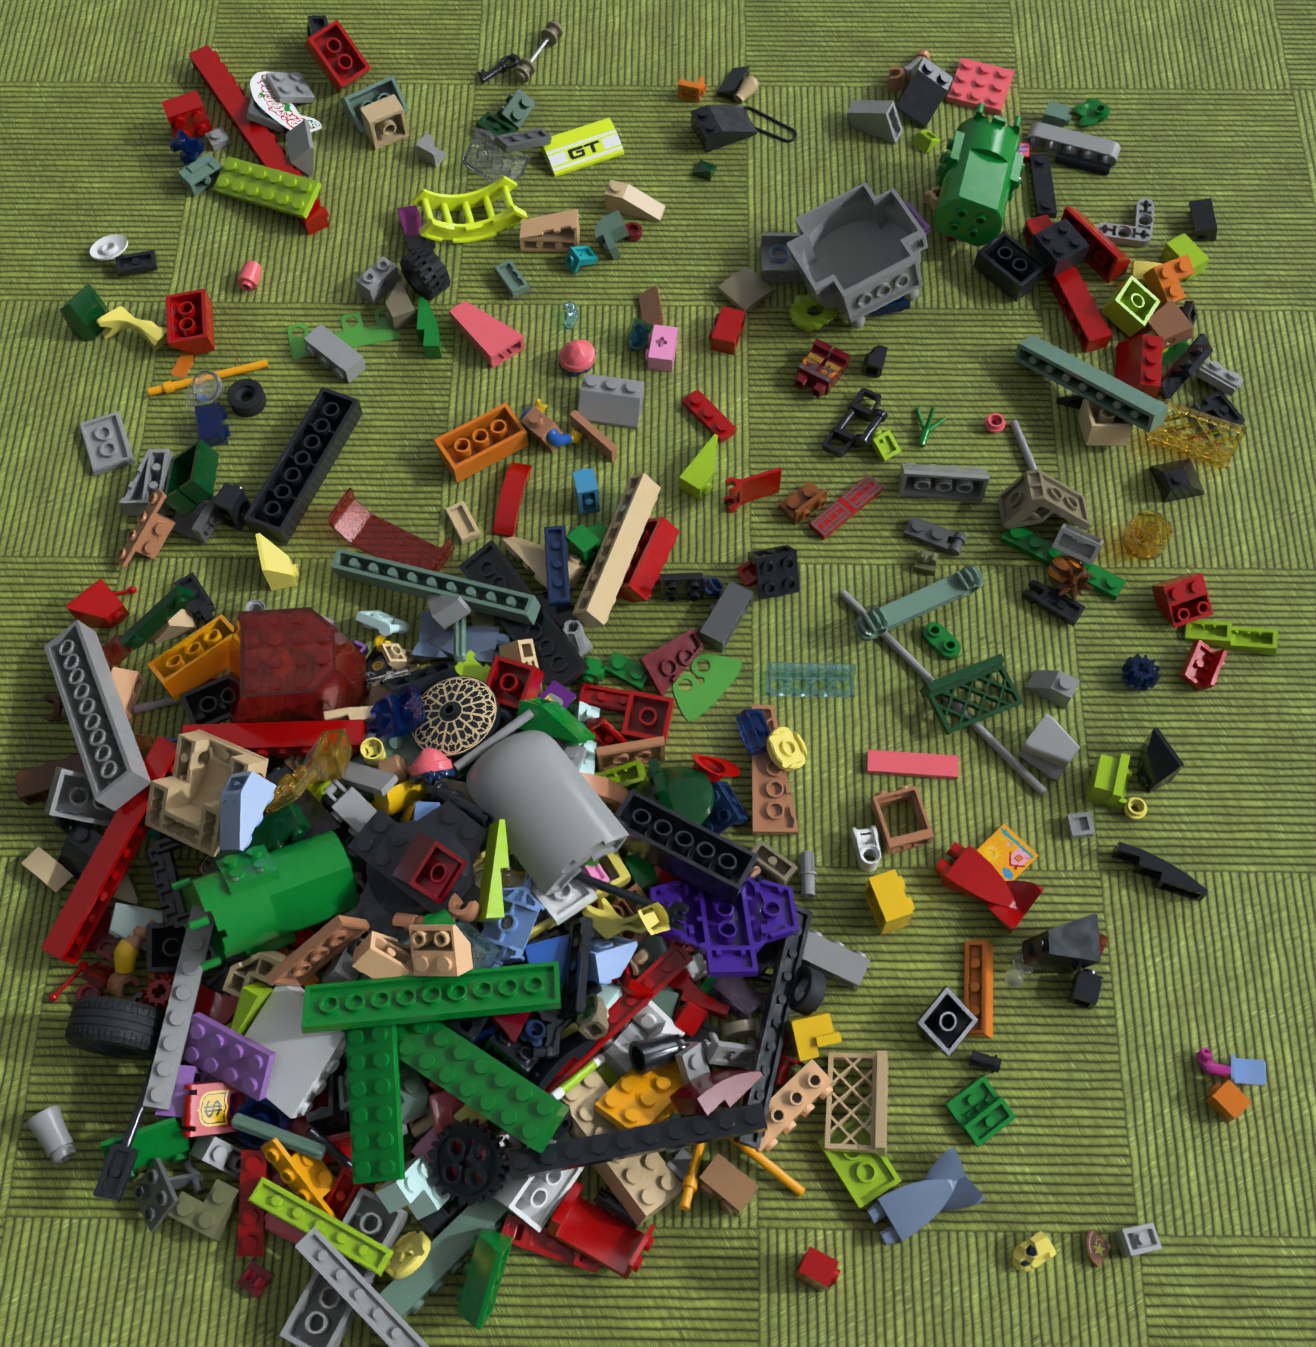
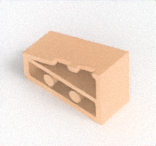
M578 209L521 220L519 237L521 251L568 253L570 247L579 246Z
M372 931L354 949L352 967L373 979L413 975L410 943L408 945L400 944L397 938Z

